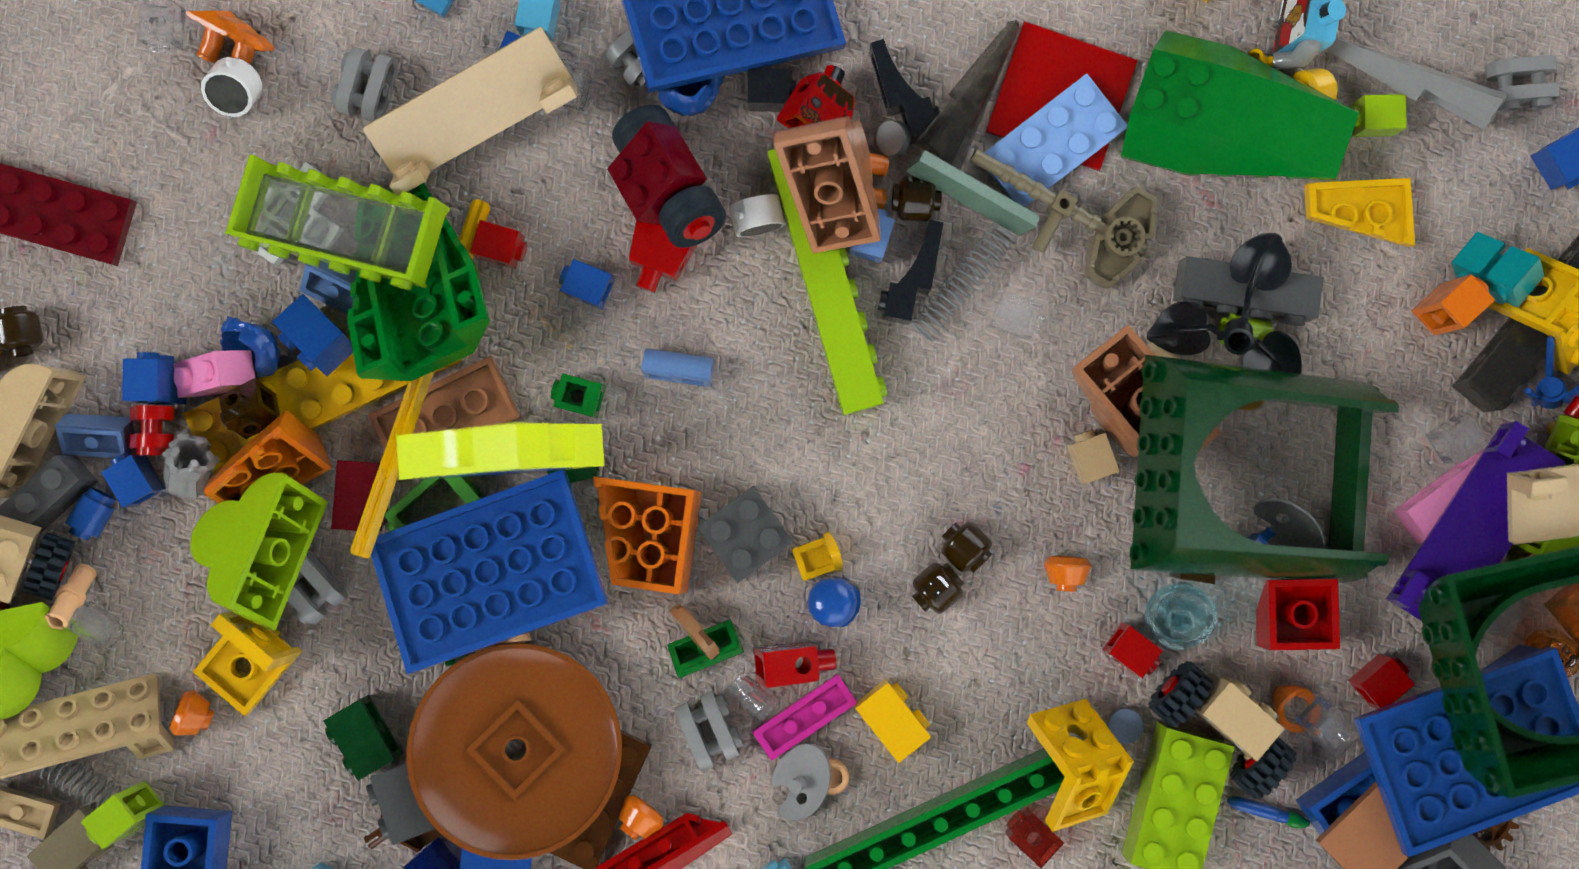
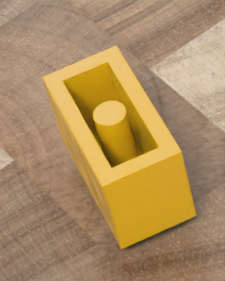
M885 678L861 697L854 706L896 761L900 763L931 738L926 729L931 724L919 709L912 712L905 701L909 696L896 681L891 685Z

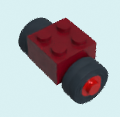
M644 105L625 114L617 122L612 132L613 143L620 154L609 165L607 170L636 221L661 225L670 242L680 248L696 246L710 239L722 228L726 221L725 208L719 201L716 193L710 187L703 186L707 177L666 110L658 105Z

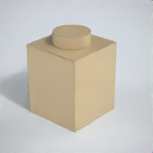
M1092 429L1075 435L1076 442L1067 445L1081 484L1090 483L1120 472L1106 433L1095 435Z

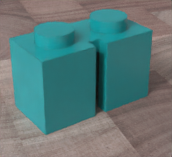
M1477 231L1451 262L1456 276L1455 279L1472 274L1486 283L1489 293L1495 299V302L1499 304L1506 302L1518 308L1544 277L1540 257L1514 246H1510L1501 255L1500 253L1506 247L1505 243Z

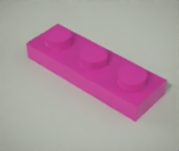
M836 673L753 729L752 733L772 761L857 704V701L840 675Z

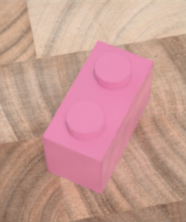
M251 350L213 351L173 363V380L177 387L178 398L224 394L255 378Z

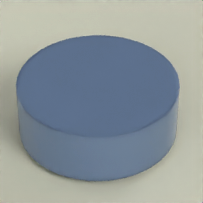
M1117 708L1107 718V727L1120 743H1132L1143 732L1141 717L1130 708Z

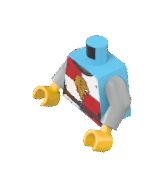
M1282 0L1272 55L1268 57L1260 49H1252L1247 54L1277 70L1308 66L1317 54L1334 43L1339 20L1346 14L1343 0Z

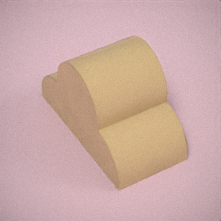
M25 364L13 368L0 380V498H9L39 471L57 435L55 424L68 413L86 377L85 375L73 370Z

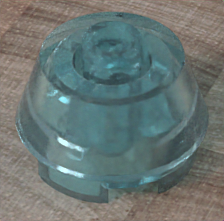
M1177 581L1167 584L1153 594L1147 603L1145 618L1150 631L1162 645L1174 650H1186V647L1194 646L1201 642L1204 643L1210 637L1217 623V611L1212 599L1199 587L1189 582Z

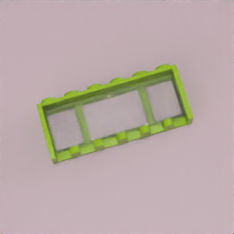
M249 154L225 234L238 239L237 245L245 249L258 252L260 246L268 248V254L283 259H288L290 254L297 255V261L311 266L319 267V263L324 262L329 264L328 269L346 275H349L351 269L360 272L359 277L380 283L382 277L391 279V285L411 291L413 285L427 288L425 282L445 216L450 211V208L436 198L429 197L428 201H424L404 191H401V194L398 195L375 184L365 187L345 177L339 176V179L336 180L312 169H308V173L302 172L289 164L278 162L277 165H273L256 155Z

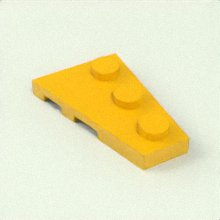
M1411 178L1314 182L1304 185L1307 220L1409 248L1415 246Z

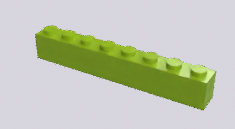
M776 149L767 151L768 161L842 415L846 416L884 404L882 397L888 396L883 377H876L873 364L878 363L874 345L873 343L867 345L863 332L869 330L863 311L857 312L854 299L859 298L854 278L848 279L844 267L849 265L846 249L840 248L813 254Z

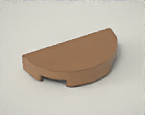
M677 604L668 611L671 617L710 661L720 653L716 643L702 630L701 624L685 607Z

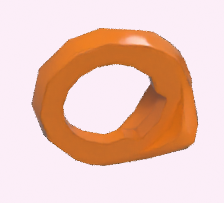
M1281 685L1274 689L1272 705L1273 710L1279 715L1276 721L1291 732L1302 733L1312 728L1319 713V707L1313 693L1299 685ZM1295 696L1303 698L1308 705L1307 716L1299 723H1291L1284 716V706Z

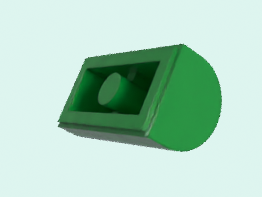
M731 619L703 630L720 649L718 650L720 653L711 661L689 636L667 644L679 678L744 653L739 635Z

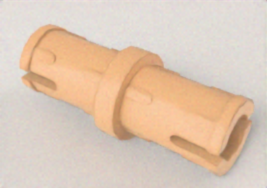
M76 565L66 584L60 586L55 595L56 601L45 615V619L51 628L58 630L67 628L76 609L83 606L87 598L86 592L97 576L96 570L90 565Z

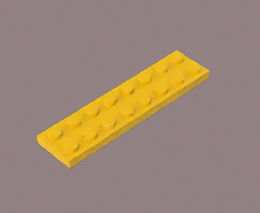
M353 353L328 376H325L317 367L310 371L300 360H297L276 370L271 376L256 379L276 393L280 415L287 410L312 430L406 388L409 382L361 379L357 376ZM460 359L438 370H435L434 374L444 369H447L457 363L462 362V360ZM219 397L183 413L192 435L206 437L207 442L211 444L209 451L214 456L219 457L221 462L215 465L213 473L258 435L256 434L245 439L233 430L230 431L225 428L220 420L221 407Z

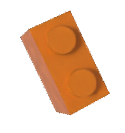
M1469 274L1441 283L1411 312L1435 336L1466 328L1495 299L1489 293V288L1484 281Z

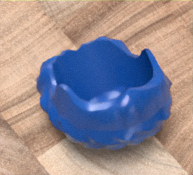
M725 76L658 91L659 100L663 103L664 107L673 113H678L680 116H695L696 114L704 113L716 99L719 86L723 83Z
M228 316L221 327V351L251 350L255 379L273 375L280 361L278 357L280 351L277 348V342L272 332L259 324L242 322L238 318Z

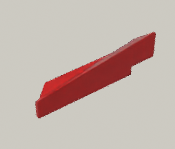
M685 813L646 839L640 840L600 864L596 869H683L731 836L732 832L725 821L715 822L703 819L695 814Z

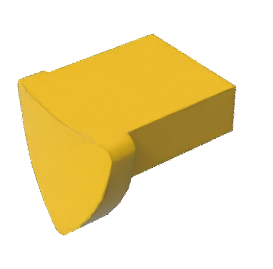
M830 532L823 533V538L792 548L803 581L834 570L836 573L843 571L842 557Z

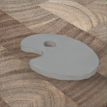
M1278 498L1263 499L1254 506L1253 513L1273 526L1271 530L1276 535L1267 541L1269 545L1324 548V536L1320 526L1302 507ZM1284 514L1285 516H1283L1281 520L1278 518L1277 515Z
M812 743L796 745L783 755L774 770L772 783L776 786H787L790 791L788 798L780 805L778 810L785 819L800 821L808 818L816 812L827 796L831 782V767L826 753L819 746ZM800 793L806 794L807 800L805 803L799 802L798 796Z

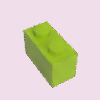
M143 781L111 796L84 818L81 823L86 829L88 838L103 850L138 831L145 825L146 814L164 804L148 783Z

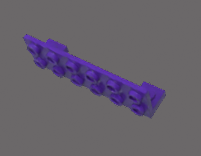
M1514 421L1501 424L1386 599L1422 622L1418 608L1420 602L1424 599V593L1434 581L1445 575L1500 564L1513 544L1508 540L1507 473L1565 466V461L1526 438L1525 435L1529 428L1520 422Z

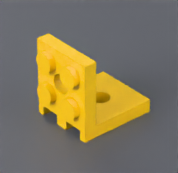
M1526 248V252L1540 257L1544 277L1537 286L1547 287V292L1541 296L1528 295L1518 308L1506 302L1499 304L1495 301L1488 308L1548 336H1553L1555 339V368L1569 375L1576 365L1579 366V269Z
M230 611L219 614L210 624L222 637L192 672L243 716H247L297 659L302 650L299 647L292 648L279 637L282 633L278 629L275 631L268 630ZM240 657L246 658L251 664V671L247 676L240 675L236 670V662Z
M1083 699L1030 714L1027 725L1064 775L1062 784L1045 819L1051 831L1054 832L1108 814L1134 761L1088 700ZM1068 733L1077 734L1082 740L1077 737H1071Z

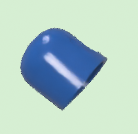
M835 576L823 578L815 583L809 591L807 599L808 610L813 619L821 625L845 627L855 619L859 612L861 594L853 584L844 578Z

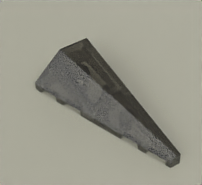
M1017 20L1008 21L950 91L949 96L952 99L914 143L921 152L926 150L961 170L1018 33L1019 23Z

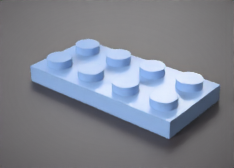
M1086 73L984 153L1005 165L1009 164L1017 172L1025 173L1030 176V179L1035 182H1041L1045 185L1044 187L1049 189L1126 130L1127 124ZM988 171L1008 198L1024 207L1035 200L1028 196V193L1015 189L1014 185L999 180L998 176Z

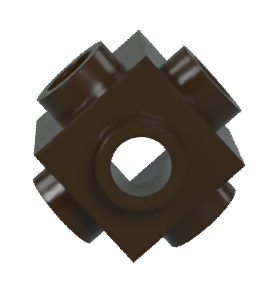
M255 378L219 397L221 407L220 420L228 430H233L245 439L258 434L280 416L276 393Z

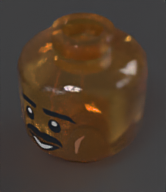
M1547 628L1542 631L1536 630L1526 639L1525 645L1529 647L1539 648L1540 650L1547 647L1557 648L1568 678L1579 670V645L1559 629Z

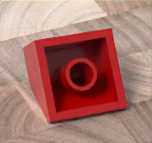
M1338 579L1266 580L1256 609L1257 646L1270 651L1340 649Z

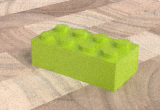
M1157 721L1122 850V855L1131 865L1146 869H1203L1235 749L1233 745L1222 739L1175 726L1171 727L1168 724Z

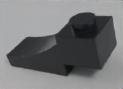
M884 39L871 42L869 55L887 116L901 113L903 123L906 124L910 131V145L936 138L939 131L938 126L942 125L938 106H932L930 97L922 98L907 84L893 63Z
M929 221L920 252L912 267L898 283L890 282L888 291L881 290L878 310L884 311L882 320L909 325L912 321L917 292L929 294L931 291L944 222Z

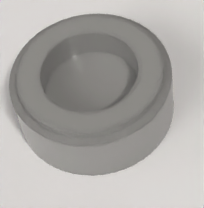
M901 121L884 122L880 125L876 134L877 146L885 155L903 154L908 149L911 140L908 127Z

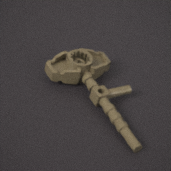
M978 149L974 151L970 158L971 162L998 176L999 180L1014 185L1015 189L1024 191L1031 198L1038 199L1048 205L1046 210L1050 214L1032 245L1033 249L1044 253L1061 220L1068 217L1078 224L1085 225L1086 229L1092 232L1095 231V235L1089 237L1084 277L1105 289L1111 288L1141 261L1140 257L1145 254L1148 248L1147 240L1154 238L1158 198L1137 186L1131 188L1099 216L1096 213L1088 212V209L1081 205H1076L1078 199L1062 190L1053 192L1044 187L1045 185L1041 182L1033 181L1025 173L1017 172L1009 164L1005 165Z

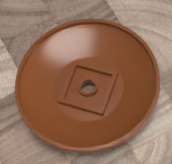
M521 643L498 645L477 651L452 665L441 674L423 696L416 709L408 734L406 749L408 777L412 792L420 809L434 828L446 839L471 853L483 857L501 860L528 859L550 853L565 846L582 834L600 815L612 795L618 779L622 756V737L618 717L608 694L594 675L583 665L559 651L543 646ZM513 739H519L526 745L525 755L517 760L509 758L505 751L507 743Z

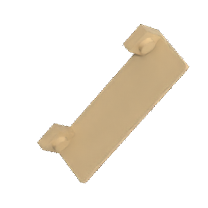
M538 27L366 124L363 132L393 174L389 187L394 194L400 195L401 191L408 192L426 182L431 170L542 108L548 114L575 99L578 93V86L544 29Z
M1579 464L1507 473L1509 542L1523 544L1579 536Z
M153 673L26 707L22 712L13 717L0 720V779L127 746L139 760L174 751V738L161 724L159 677Z

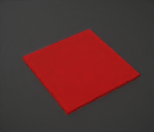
M1024 21L986 133L1004 138L1086 73L1118 114H1120L1138 60ZM1109 143L1080 165L1100 171Z

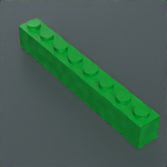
M1044 748L806 856L805 869H889L1057 792L1062 784L1064 775Z

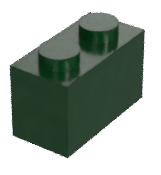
M370 695L357 700L323 720L327 726L325 732L329 741L333 745H337L344 756L342 761L345 769L350 775H355L358 781L403 754Z

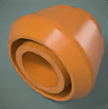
M1049 556L1044 562V567L1049 582L1056 584L1057 591L1077 592V585L1085 584L1091 570V563L1087 558Z
M196 690L184 692L176 707L169 726L170 731L175 736L197 735L200 729L206 731L209 727L215 711L209 709L210 702Z
M633 794L624 799L619 814V819L623 823L619 828L634 840L639 835L646 839L663 827L664 817L640 797Z

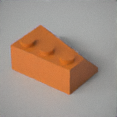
M286 410L212 473L203 491L206 497L216 503L228 500L240 501L246 489L264 475L285 473L304 485L333 467L320 435Z
M593 476L600 507H598L600 520H602L604 527L605 549L611 584L679 595L688 593L702 491Z

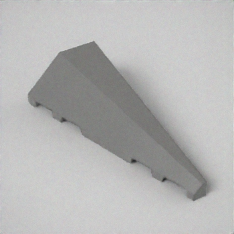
M1335 38L1334 43L1326 49L1328 52L1402 94H1406L1411 99L1417 101L1420 97L1424 96L1482 130L1490 124L1509 95L1339 38Z

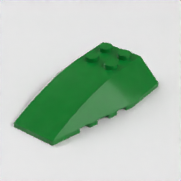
M1165 30L1153 48L1130 112L1121 158L1187 176L1217 174L1218 177L1253 175L1254 178L1286 176V179L1336 180L1359 112L1233 46Z
M425 183L408 191V193L424 201H428L429 197L433 198ZM359 202L355 240L359 245L358 252L353 255L354 257L372 261L387 209ZM400 213L385 265L407 270L422 217ZM446 217L425 282L427 288L413 285L412 290L409 291L391 285V279L382 277L380 283L359 277L360 272L356 271L355 282H351L350 286L353 307L348 309L347 322L357 376L361 379L413 381L475 353L490 319L477 266Z

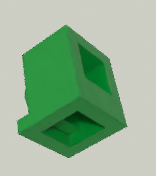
M562 373L561 379L554 381L550 398L554 400L553 407L597 419L606 386ZM576 390H582L584 393V398L580 402H575L572 398Z

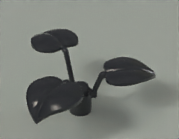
M1277 233L1257 235L1244 242L1235 251L1231 259V277L1236 282L1248 283L1241 318L1230 320L1225 325L1224 331H1221L1213 324H1206L1207 314L1201 306L1193 302H1177L1168 306L1160 314L1147 332V339L1156 346L1174 354L1196 355L1209 347L1211 340L1208 331H1211L1217 336L1218 340H1224L1225 348L1230 353L1235 355L1243 354L1242 367L1301 374L1302 360L1300 349L1291 336L1280 331H1273L1268 333L1261 341L1257 337L1253 338V328L1248 322L1254 286L1262 291H1272L1281 287L1290 276L1292 269L1291 257L1281 235Z

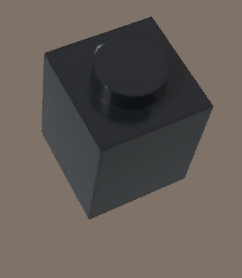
M789 69L748 70V111L780 112L796 87V81H789Z

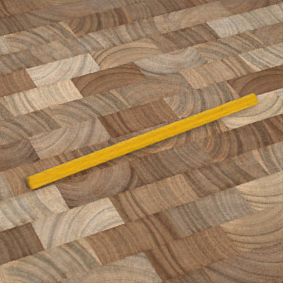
M479 199L472 200L459 236L460 241L472 260L474 255L470 253L479 220L487 221L490 212L489 204ZM434 371L408 382L350 549L353 555L362 558H369L371 556L399 475L396 435L413 434Z

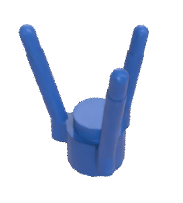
M1553 336L1547 337L1545 377L1537 384L1536 393L1530 388L1524 390L1526 396L1531 400V405L1534 407L1540 405L1545 409H1555L1561 406L1563 402L1571 404L1573 398L1579 395V385L1568 392L1565 383L1561 379L1554 377L1555 339Z

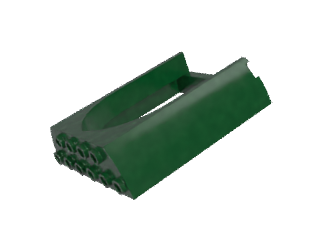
M1145 355V363L1142 368L1143 392L1139 408L1141 421L1140 436L1137 440L1138 465L1134 480L1136 494L1135 508L1132 513L1133 537L1129 552L1131 559L1130 570L1264 579L1337 578L1338 583H1348L1368 577L1367 574L1378 566H1385L1389 562L1390 554L1365 552L1364 542L1373 413H1398L1399 404L1395 400L1388 399L1379 391L1378 387L1360 381ZM1259 400L1337 409L1329 549L1262 544L1240 535L1224 523L1214 512L1200 487L1194 463L1199 450L1210 432L1227 415L1244 405Z
M1579 546L1445 575L1428 587L1423 595L1424 599L1420 602L1418 608L1423 624L1421 629L1422 636L1431 651L1433 658L1432 671L1436 679L1439 680L1443 690L1442 706L1450 718L1454 731L1452 734L1453 744L1460 753L1463 766L1488 791L1509 799L1579 783V731L1557 736L1545 735L1525 729L1500 715L1490 705L1476 654L1491 624L1511 605L1538 592L1579 583Z

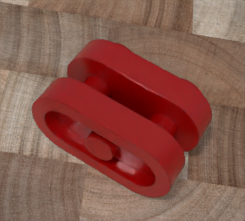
M137 405L130 407V421L141 422V433L130 434L129 448L137 449V455L140 456L163 455V452L169 449V442L174 440V434H163V422L174 421V406Z

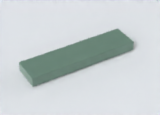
M922 151L909 161L906 168L907 173L920 180L933 183L937 190L1020 236L1037 226L1040 218L1038 214L928 151Z

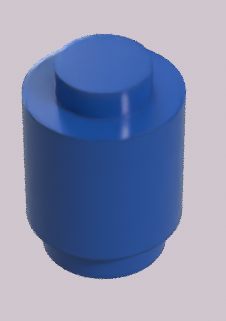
M90 487L87 493L81 494L65 522L71 527L69 533L89 541L91 536L99 538L115 510L113 505L116 498L99 489Z

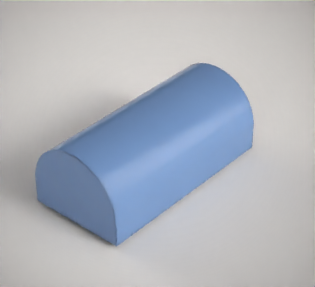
M646 348L641 370L647 379L709 387L712 382L714 358Z

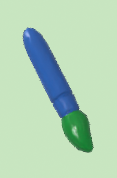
M1232 796L1227 799L1228 804L1236 810L1285 823L1291 828L1302 829L1310 826L1309 820L1293 811L1287 812L1274 806L1238 796Z

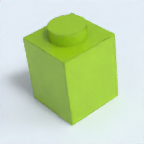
M1406 94L1363 95L1353 102L1350 107L1359 112L1352 137H1391L1407 128Z

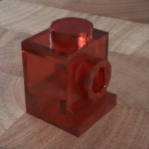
M1028 807L1023 813L1021 811L1016 812L1007 823L1008 829L1005 832L1007 837L1041 869L1064 844L1060 836L1055 831L1052 832L1049 826ZM1030 833H1038L1039 836L1033 843L1028 842Z

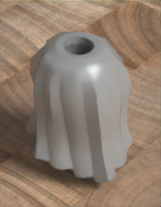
M188 429L179 432L176 439L169 442V449L163 452L165 458L164 481L170 494L180 498L196 500L199 495L204 494L203 490L213 473L215 465L221 461L218 456H214L209 451L211 444L207 442L206 437L190 436Z

